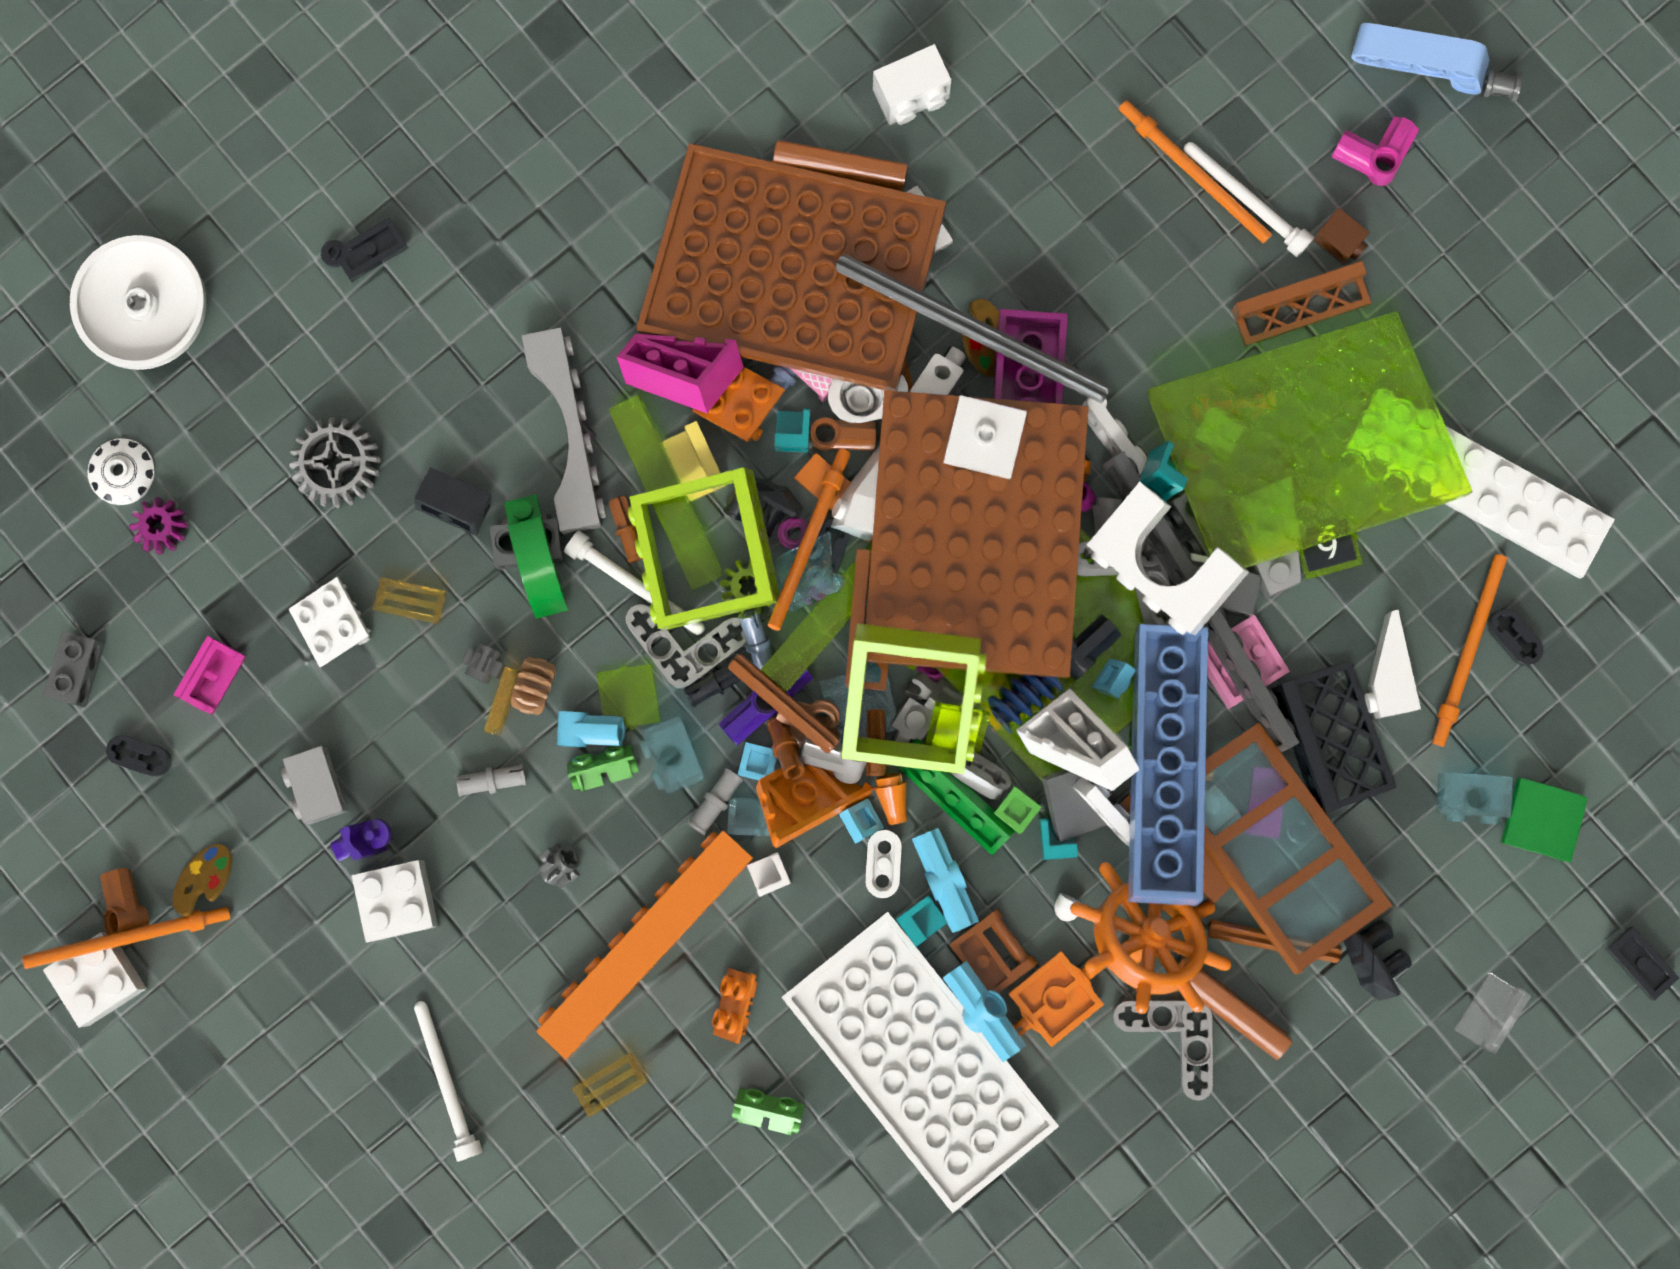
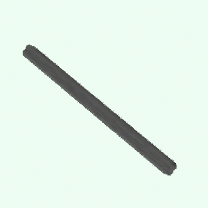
M842 254L836 263V270L839 273L1099 403H1103L1110 391L1109 385L847 254Z

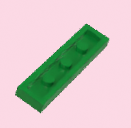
M918 738L912 742L913 744L924 745ZM897 766L989 854L993 855L1014 834V829L993 814L995 811L968 785L953 776L951 772Z

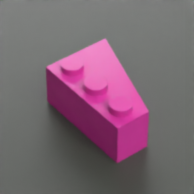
M635 334L616 356L626 384L704 413L709 412L744 368L736 340L725 339L724 344L707 343L705 338L695 337L694 342L676 341L675 336Z

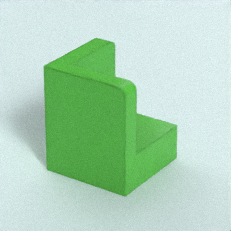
M1014 786L993 814L1020 835L1042 807Z

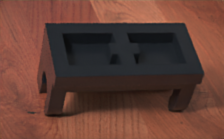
M430 467L414 498L416 510L477 536L491 505H489L492 496L488 492Z

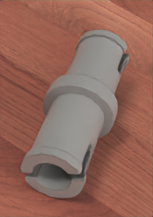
M523 764L494 770L493 767H486L483 772L456 775L459 797L489 791L492 794L497 793L496 789L526 785Z
M725 768L724 773L710 793L706 791L703 796L705 800L687 824L705 836L720 812L726 811L728 808L726 803L743 779Z

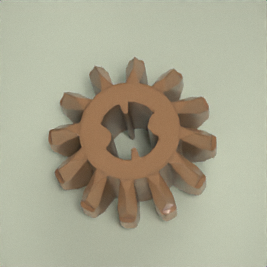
M527 657L521 666L510 699L512 707L526 714H541L555 679V665L539 657Z

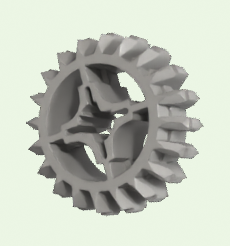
M334 417L329 418L327 428L321 420L316 421L318 429L316 432L306 427L304 431L309 435L306 441L299 436L295 440L302 446L301 450L291 449L290 451L291 455L299 458V460L289 463L291 469L300 470L292 476L294 482H302L298 490L302 494L310 491L308 499L312 502H315L320 497V505L323 507L329 505L331 498L336 508H341L342 498H345L347 504L351 506L354 504L352 496L354 493L361 499H364L366 495L361 488L366 485L368 488L373 489L375 486L368 480L369 475L373 477H379L380 475L377 469L371 468V465L381 463L379 456H370L379 449L375 443L367 444L371 440L372 435L369 432L360 435L362 426L358 423L350 429V421L346 418L341 421L339 428ZM339 437L355 442L360 456L343 454L342 445L339 444ZM329 439V441H326L324 453L311 459L317 446ZM334 456H337L342 463L336 464L335 470L329 465H325L334 462ZM358 466H360L354 479L345 486H342L346 473L350 470L358 469ZM317 469L318 471L327 472L328 480L331 482V489L317 485L312 478L310 470Z

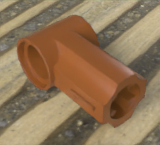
M828 417L819 418L811 427L810 442L816 449L821 451L831 449L875 451L876 422L849 423L844 420H833ZM821 426L830 427L834 432L833 440L826 443L821 442L816 437V430Z
M119 868L100 875L107 906L103 918L106 934L110 935L149 925L147 909L138 903L131 870Z

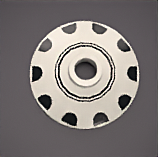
M114 439L104 443L94 452L88 465V479L93 491L104 501L115 505H127L143 498L150 490L155 478V465L152 456L145 447L130 439ZM122 464L124 468L123 473L115 476L113 473L114 467Z

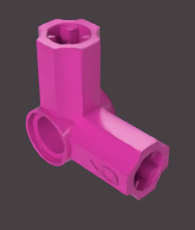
M1394 116L1378 146L1346 130L1332 158L1365 174L1374 185L1385 186L1395 178L1420 129L1414 125V122L1404 117ZM1386 162L1391 170L1382 171L1376 166V163Z

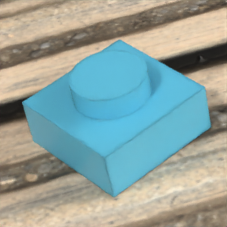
M1109 658L1092 687L1101 694L1119 699L1120 695L1128 689L1131 677L1136 669L1126 662Z
M746 742L738 776L759 781V779L774 772L777 758L774 757L772 749Z
M868 798L839 814L855 844L884 828Z

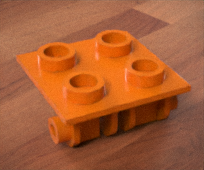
M744 367L708 413L696 409L692 411L746 442L751 440L758 441L763 432L759 426L782 396L785 389Z
M728 968L727 975L723 977L720 985V993L722 995L720 1005L715 1010L712 1018L714 1035L740 1044L742 1035H746L749 1021L746 1015L751 1014L748 1011V1007L753 1005L750 998L754 999L758 982L755 981L756 974Z

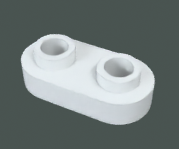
M888 830L874 833L869 839L867 847L866 887L873 896L878 898L892 896L897 891L900 882L901 841L895 833ZM881 841H888L890 843L891 850L889 853L882 854L879 852L878 844ZM881 874L886 875L889 879V884L885 888H880L876 884V878Z

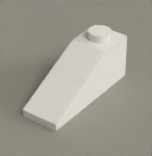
M1399 610L1385 614L1368 683L1369 693H1365L1368 712L1374 713L1375 719L1421 709Z

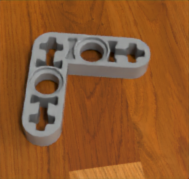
M1145 539L1142 547L1143 556H1141L1145 572L1158 585L1170 586L1165 568L1148 540ZM1090 541L1079 544L1078 575L1104 576L1120 574L1110 565L1107 569L1103 568L1095 560L1088 564L1087 559H1093L1091 555L1094 553L1087 546ZM1135 587L1144 623L1148 625L1171 626L1168 623L1171 617L1160 609L1158 612L1160 617L1157 618V613L1142 601L1145 595Z
M643 604L635 605L629 609L626 615V624L629 630L667 681L678 689H684L696 683L708 674L709 671L744 647L746 641L742 631L741 636L743 639L739 642L734 638L728 641L725 645L730 650L724 653L720 643L713 638L717 634H720L721 639L728 636V627L730 625H733L735 628L742 626L738 618H730L683 651L667 629H661L652 633L646 642L642 640L641 637L647 635L642 626H633V623L636 621L634 614L640 612L642 615L646 613L650 615L649 606ZM650 615L647 623L654 630L657 624L653 623ZM659 637L667 638L671 644L670 651L664 656H657L652 651V643ZM705 644H712L718 650L717 658L711 663H705L699 658V649ZM676 652H679L681 655L680 658L675 659L681 668L686 666L690 668L687 672L689 679L685 682L681 679L673 680L672 677L676 672L670 663L665 669L661 665V663L671 660Z
M1126 1000L1118 1003L1113 1009L1112 1019L1116 1027L1123 1031L1180 1032L1181 1089L1192 1100L1199 1101L1207 1098L1213 1089L1211 1010L1204 1005V1009L1201 1012L1205 1013V1019H1200L1198 1022V1030H1206V1036L1190 1035L1186 1037L1187 1029L1194 1031L1193 1021L1187 1019V1013H1191L1193 1010L1186 1000H1150L1149 1009L1146 1012L1147 1027H1142L1143 1019H1133L1129 1026H1125V1021L1119 1019V1013L1125 1012V1007L1130 1006L1132 1012L1138 1013L1135 1009L1136 1000ZM1160 1006L1167 1007L1172 1015L1170 1022L1164 1026L1155 1024L1152 1017L1154 1010ZM1198 1040L1205 1045L1206 1052L1200 1060H1192L1187 1054V1047L1192 1041ZM1187 1064L1194 1066L1206 1064V1071L1199 1069V1079L1206 1082L1205 1088H1200L1199 1094H1194V1089L1188 1088V1082L1194 1081V1070L1187 1071Z

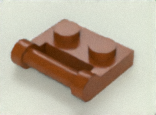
M998 908L952 941L949 946L962 963L968 962L988 991L992 990L1000 993L1037 965L1038 962L1033 955L1029 956L1001 919L1004 916ZM989 927L993 929L1018 963L1012 970L1008 968L983 934Z

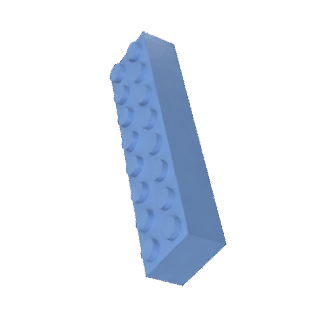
M1140 624L1135 632L1134 669L1136 671L1133 678L1132 757L1139 770L1131 776L1128 902L1197 906L1203 900L1208 628L1202 627L1196 635L1190 634L1188 631L1182 635L1172 626Z

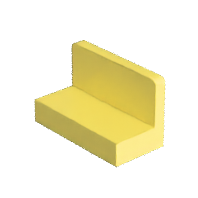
M697 421L684 426L686 431L663 441L665 451L680 483L720 474ZM726 485L688 494L686 496L688 500L692 502L718 489H721Z

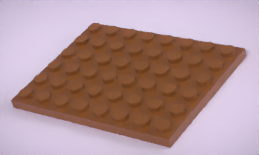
M689 143L637 324V332L648 335L675 336L676 341L694 342L695 337L705 338L707 343L724 344L725 339L736 340L740 357L880 390L897 391L918 312L839 273L836 270V263L842 254H847L924 293L947 206L946 201Z
M884 390L866 624L981 639L980 654H987L985 672L1069 678L1088 406L970 397L1027 411L1011 479L944 463L960 396ZM869 651L867 656V662L960 670H967L968 666L965 663Z

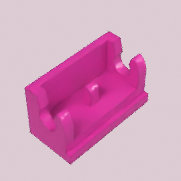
M207 636L173 695L213 715L246 656Z

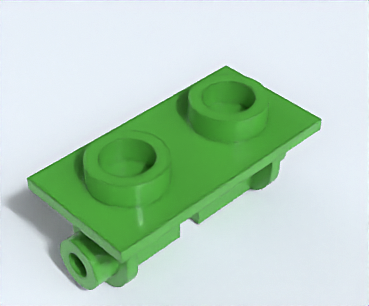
M624 745L611 746L604 753L593 756L591 754H582L573 758L572 762L567 763L568 777H570L573 790L580 789L581 792L604 785L601 773L607 772L610 783L631 778L633 773L639 772L636 759H634L632 745L625 747Z
M739 1088L732 1117L737 1118L739 1123L760 1128L763 1117L770 1118L768 1130L791 1135V1132L798 1134L805 1104L798 1103L790 1097L778 1098L766 1095L757 1089L745 1090Z

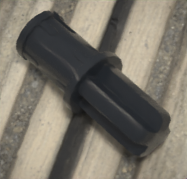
M726 666L715 673L712 670L709 671V676L689 687H685L684 692L689 696L687 698L691 705L696 707L718 693L721 695L725 694V689L742 680Z

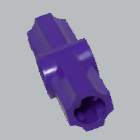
M795 657L770 678L792 698L814 680L807 669ZM753 692L752 695L718 723L724 733L737 746L778 712L774 708L770 710L760 709L756 704V699L759 696L756 692Z

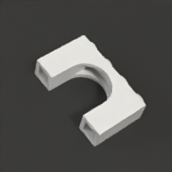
M1139 482L1087 544L1094 551L1091 558L1103 568L1107 569L1110 565L1120 574L1116 579L1131 591L1135 587L1145 595L1142 601L1153 611L1158 613L1162 609L1171 617L1168 623L1179 633L1184 635L1188 631L1190 634L1196 635L1249 572L1225 551L1217 548L1196 574L1185 583L1177 586H1161L1155 583L1144 570L1141 559L1142 547L1148 534L1171 506L1149 487Z

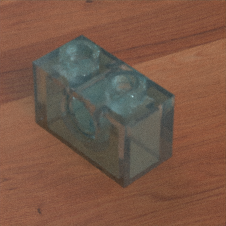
M681 716L642 730L644 739L639 740L646 759L652 757L657 770L652 771V775L658 790L665 789L666 794L670 795L706 780ZM670 747L677 748L680 752V760L674 766H666L662 761L663 752Z
M1439 773L1436 814L1446 815V821L1466 822L1467 816L1480 817V823L1500 824L1501 818L1511 817L1513 777ZM1472 789L1479 792L1481 796V803L1477 808L1471 807L1467 802V794Z

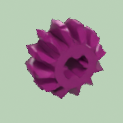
M160 497L154 498L153 507L149 502L143 501L141 505L144 512L140 513L135 510L132 512V515L139 519L137 523L129 525L131 530L139 531L133 537V541L137 544L143 542L142 549L146 552H150L154 548L157 554L163 555L165 545L171 551H175L177 547L174 540H186V537L179 533L180 529H187L189 527L186 521H179L185 515V511L181 508L175 509L176 503L172 500H168L164 504ZM156 521L165 525L162 531L153 527Z

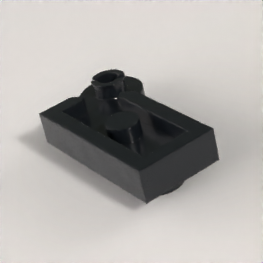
M389 217L349 241L346 246L338 240L326 242L321 249V257L330 267L342 266L350 281L353 282L409 247Z

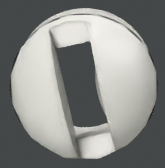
M1060 893L1054 905L1057 917L1063 921L1074 920L1078 916L1072 914L1070 907L1072 903L1080 901Z

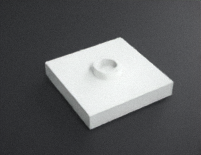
M960 395L944 463L1011 479L1027 411Z

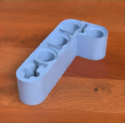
M1373 23L1360 24L1351 55L1354 61L1364 65L1449 79L1454 89L1467 94L1481 93L1490 61L1486 46L1477 41Z

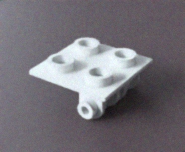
M339 577L334 578L289 608L319 667H323L356 644L362 645L371 640L369 635L371 630L366 628L360 618L361 612L355 609L357 606L356 602H352L346 591V584H342Z

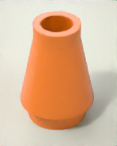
M902 773L888 774V776L875 778L877 786L874 787V790L886 815L888 825L908 821L906 814L907 781L903 780Z

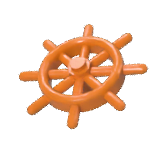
M1101 863L1099 871L1113 892L1102 902L1098 909L1080 902H1074L1070 907L1072 914L1094 922L1095 942L1100 954L1086 961V971L1094 973L1108 966L1122 981L1136 988L1135 1009L1138 1013L1143 1014L1148 1011L1151 993L1168 994L1177 990L1180 991L1194 1012H1201L1204 1009V1003L1190 981L1199 973L1204 964L1223 971H1227L1231 967V961L1228 958L1207 950V937L1201 919L1214 913L1215 904L1206 901L1193 908L1192 905L1149 903L1146 917L1137 902H1128V883H1123L1110 863ZM1122 904L1133 922L1115 916L1118 906ZM1161 910L1165 911L1172 919L1168 921L1161 919ZM1181 930L1185 942L1171 937V934ZM1116 931L1129 935V940L1120 944ZM1169 951L1186 957L1182 969ZM1155 957L1158 958L1167 973L1154 972Z

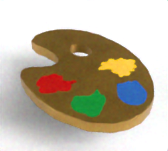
M985 299L971 301L969 310L973 317L985 324L987 318L990 326L997 329V318L999 315L997 308ZM962 334L964 348L970 362L985 377H994L995 350Z
M215 844L203 849L182 871L173 892V907L181 916L191 915L196 901L202 893L205 894L209 901H214L222 892L230 877L233 864L232 852L226 846ZM193 886L192 891L187 894L188 889Z

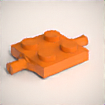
M1059 951L1017 985L1008 995L1019 1007L1022 1016L1013 1025L1015 1030H1018L1017 1033L1020 1037L1029 1029H1032L1041 1034L1052 1048L1095 1013L1104 1003L1093 991L1090 980L1105 969V967L1094 973H1089L1085 967L1079 969L1072 965L1062 951Z

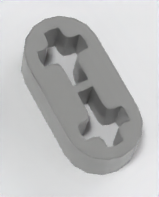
M975 751L973 761H966L964 774L952 773L953 776L985 797L994 800L1000 799L1011 786L1010 777L1003 769Z

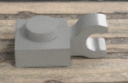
M917 672L912 680L913 683L909 685L905 692L908 697L914 700L926 699L927 702L924 706L935 712L938 716L941 706L962 710L964 697L962 691L942 679L936 684L922 672Z
M907 696L889 724L897 729V732L890 741L909 743L910 739L915 740L916 738L921 741L937 717V714Z

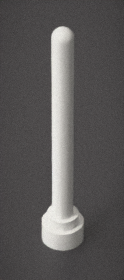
M1188 142L1185 144L1184 152L1284 237V243L1288 245L1287 250L1295 257H1298L1308 247L1314 236L1306 229L1300 230L1298 227L1294 229L1195 143Z
M579 530L573 535L565 547L564 553L574 560L579 558L583 561L585 558L652 604L650 591L646 590L642 581L592 548L593 544L589 542L590 537ZM668 600L671 615L685 612ZM702 622L684 626L696 635H701L705 631V626Z
M419 1001L415 1004L414 1010L457 1138L454 1141L456 1148L453 1151L458 1162L481 1154L483 1150L480 1141L475 1140L474 1134L470 1135L428 1005L424 1001Z

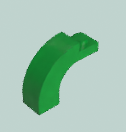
M537 494L504 502L515 558L535 618L538 619L568 611L563 584L553 559Z

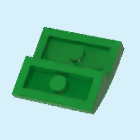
M1517 778L1501 843L1571 863L1588 797L1535 781Z

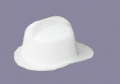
M901 375L897 391L908 392V384L904 376ZM838 379L832 382L828 390V403L831 410L840 419L849 423H862L882 419L884 390Z

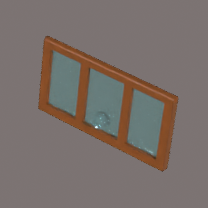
M1257 723L1206 758L1204 849L1295 975L1301 974L1307 966L1393 906L1260 723Z

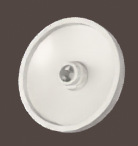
M125 236L102 245L81 265L71 288L70 312L79 337L97 356L108 363L126 369H151L176 359L194 342L205 318L206 291L197 268L177 247L151 236Z

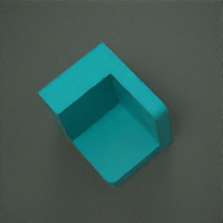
M803 408V412L779 411L777 413L775 451L809 453L810 408Z
M1169 440L1150 451L1139 482L1149 487L1164 501L1182 491L1188 480L1187 477L1178 472L1179 467L1169 460L1174 444Z
M1039 819L1042 860L1077 858L1078 850L1074 837L1059 842L1055 839L1051 819Z
M929 895L896 918V921L915 947L947 923Z

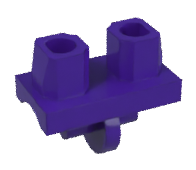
M378 818L348 825L340 829L342 837L331 842L330 846L338 861L352 857L353 861L378 855L388 850L386 845L391 839V828L386 821Z

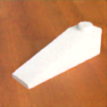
M880 444L844 491L841 498L836 501L832 510L834 520L831 527L863 540H872Z

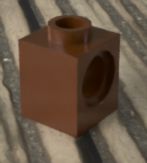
M1338 208L1320 229L1313 241L1344 265L1350 257L1356 261L1366 249L1368 244L1364 240L1370 232Z

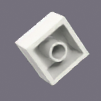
M935 44L873 71V92L889 125L895 122L898 125L905 124L916 117L915 113L924 109H928V111L937 110L944 106L946 100L949 99L951 78Z
M423 860L351 875L366 942H374L439 927L426 866Z
M100 932L93 938L106 936L107 934L106 932ZM121 946L57 961L43 969L79 1028L92 1025L147 989Z

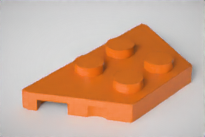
M802 763L805 772L800 778L792 780L790 775V779L787 780L784 778L782 768L759 779L756 791L772 844L775 848H778L870 797L874 788L866 782L863 787L855 783H844L838 780L831 770Z

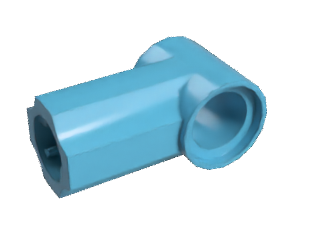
M559 711L556 745L565 747H587V745L622 746L626 729L624 717L591 716L589 713Z

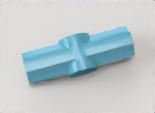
M939 828L913 838L912 841L926 871L924 875L935 901H939L943 915L952 933L979 922L965 890L967 886L956 861L952 860Z
M967 961L943 977L964 1007L962 1017L966 1026L973 1032L982 1033L1002 1062L1027 1046L1005 1016L1007 1005L1003 997L995 991H988Z

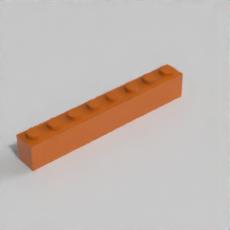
M724 830L719 835L713 831L700 845L704 851L695 860L690 856L679 867L677 871L681 876L673 884L667 881L655 893L654 896L658 901L650 909L643 906L631 919V922L635 924L626 935L620 931L607 945L611 951L602 960L597 956L584 971L588 976L580 985L574 981L561 995L565 1001L556 1010L551 1006L538 1019L542 1026L536 1032L565 1060L581 1046L754 859Z

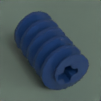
M1019 674L1021 682L1015 678L1010 679L1008 682L1011 691L1002 686L998 689L1000 699L993 695L988 697L992 714L1009 734H1012L1013 732L1009 724L1011 721L1022 726L1021 713L1030 718L1034 715L1030 707L1032 704L1042 709L1044 708L1041 700L1042 696L1052 701L1055 699L1051 690L1053 687L1061 692L1064 691L1056 677Z

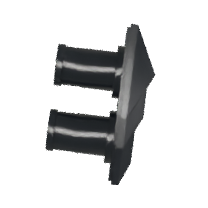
M755 477L759 499L766 503L762 513L767 536L770 538L783 513L796 517L803 507L788 487L778 486L767 479ZM734 491L723 512L731 518L741 521L736 491Z
M1384 920L1377 921L1375 925L1362 934L1356 931L1344 940L1351 964L1356 971L1361 987L1378 1001L1400 995V991L1393 978L1412 966L1409 955L1402 949H1397L1383 961L1379 954L1374 951L1384 942L1394 937L1391 926Z

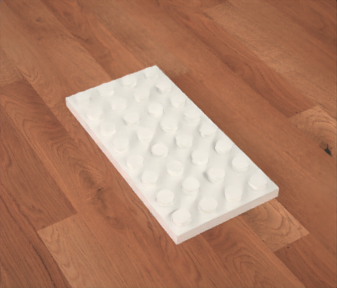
M888 912L782 996V999L952 1213L1059 1127L1007 1060L1001 1061L984 1035L973 1032L966 1026L962 1017L964 1009L962 1004Z

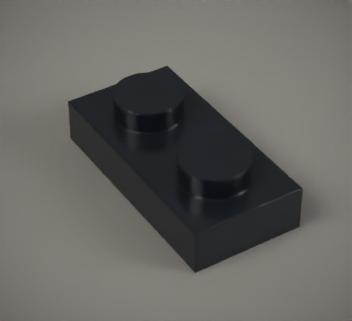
M1630 926L1605 948L1652 1001H1655L1679 979L1676 973L1634 927Z

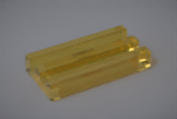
M383 577L379 578V588L376 591V601L373 604L372 610L440 624L446 591ZM388 586L438 597L437 603L386 592V588ZM387 599L434 609V616L385 606L383 601Z
M508 667L504 668L484 731L496 736L502 733L511 706L512 692L519 674L517 670Z
M630 1052L571 1089L578 1097V1101L585 1109L588 1118L644 1085L648 1080ZM628 1062L631 1068L588 1095L585 1096L582 1090L625 1063ZM634 1074L637 1076V1081L596 1106L592 1107L589 1103Z

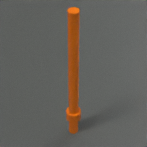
M1128 100L1121 104L1118 110L1136 126L1135 130L1144 139L1148 137L1259 241L1264 244L1269 239L1272 233L1157 128L1158 123L1149 115L1145 117Z
M845 449L838 450L831 469L826 471L821 482L823 489L768 622V627L773 630L779 631L781 629L835 493L840 491L845 477L843 473L851 455Z
M1494 555L1445 704L1440 705L1437 714L1439 722L1432 740V744L1445 747L1452 724L1457 722L1460 713L1458 706L1508 559L1506 556Z
M227 906L201 912L199 909L186 917L23 955L22 962L24 969L188 929L190 932L203 930L205 925L229 920L230 913Z

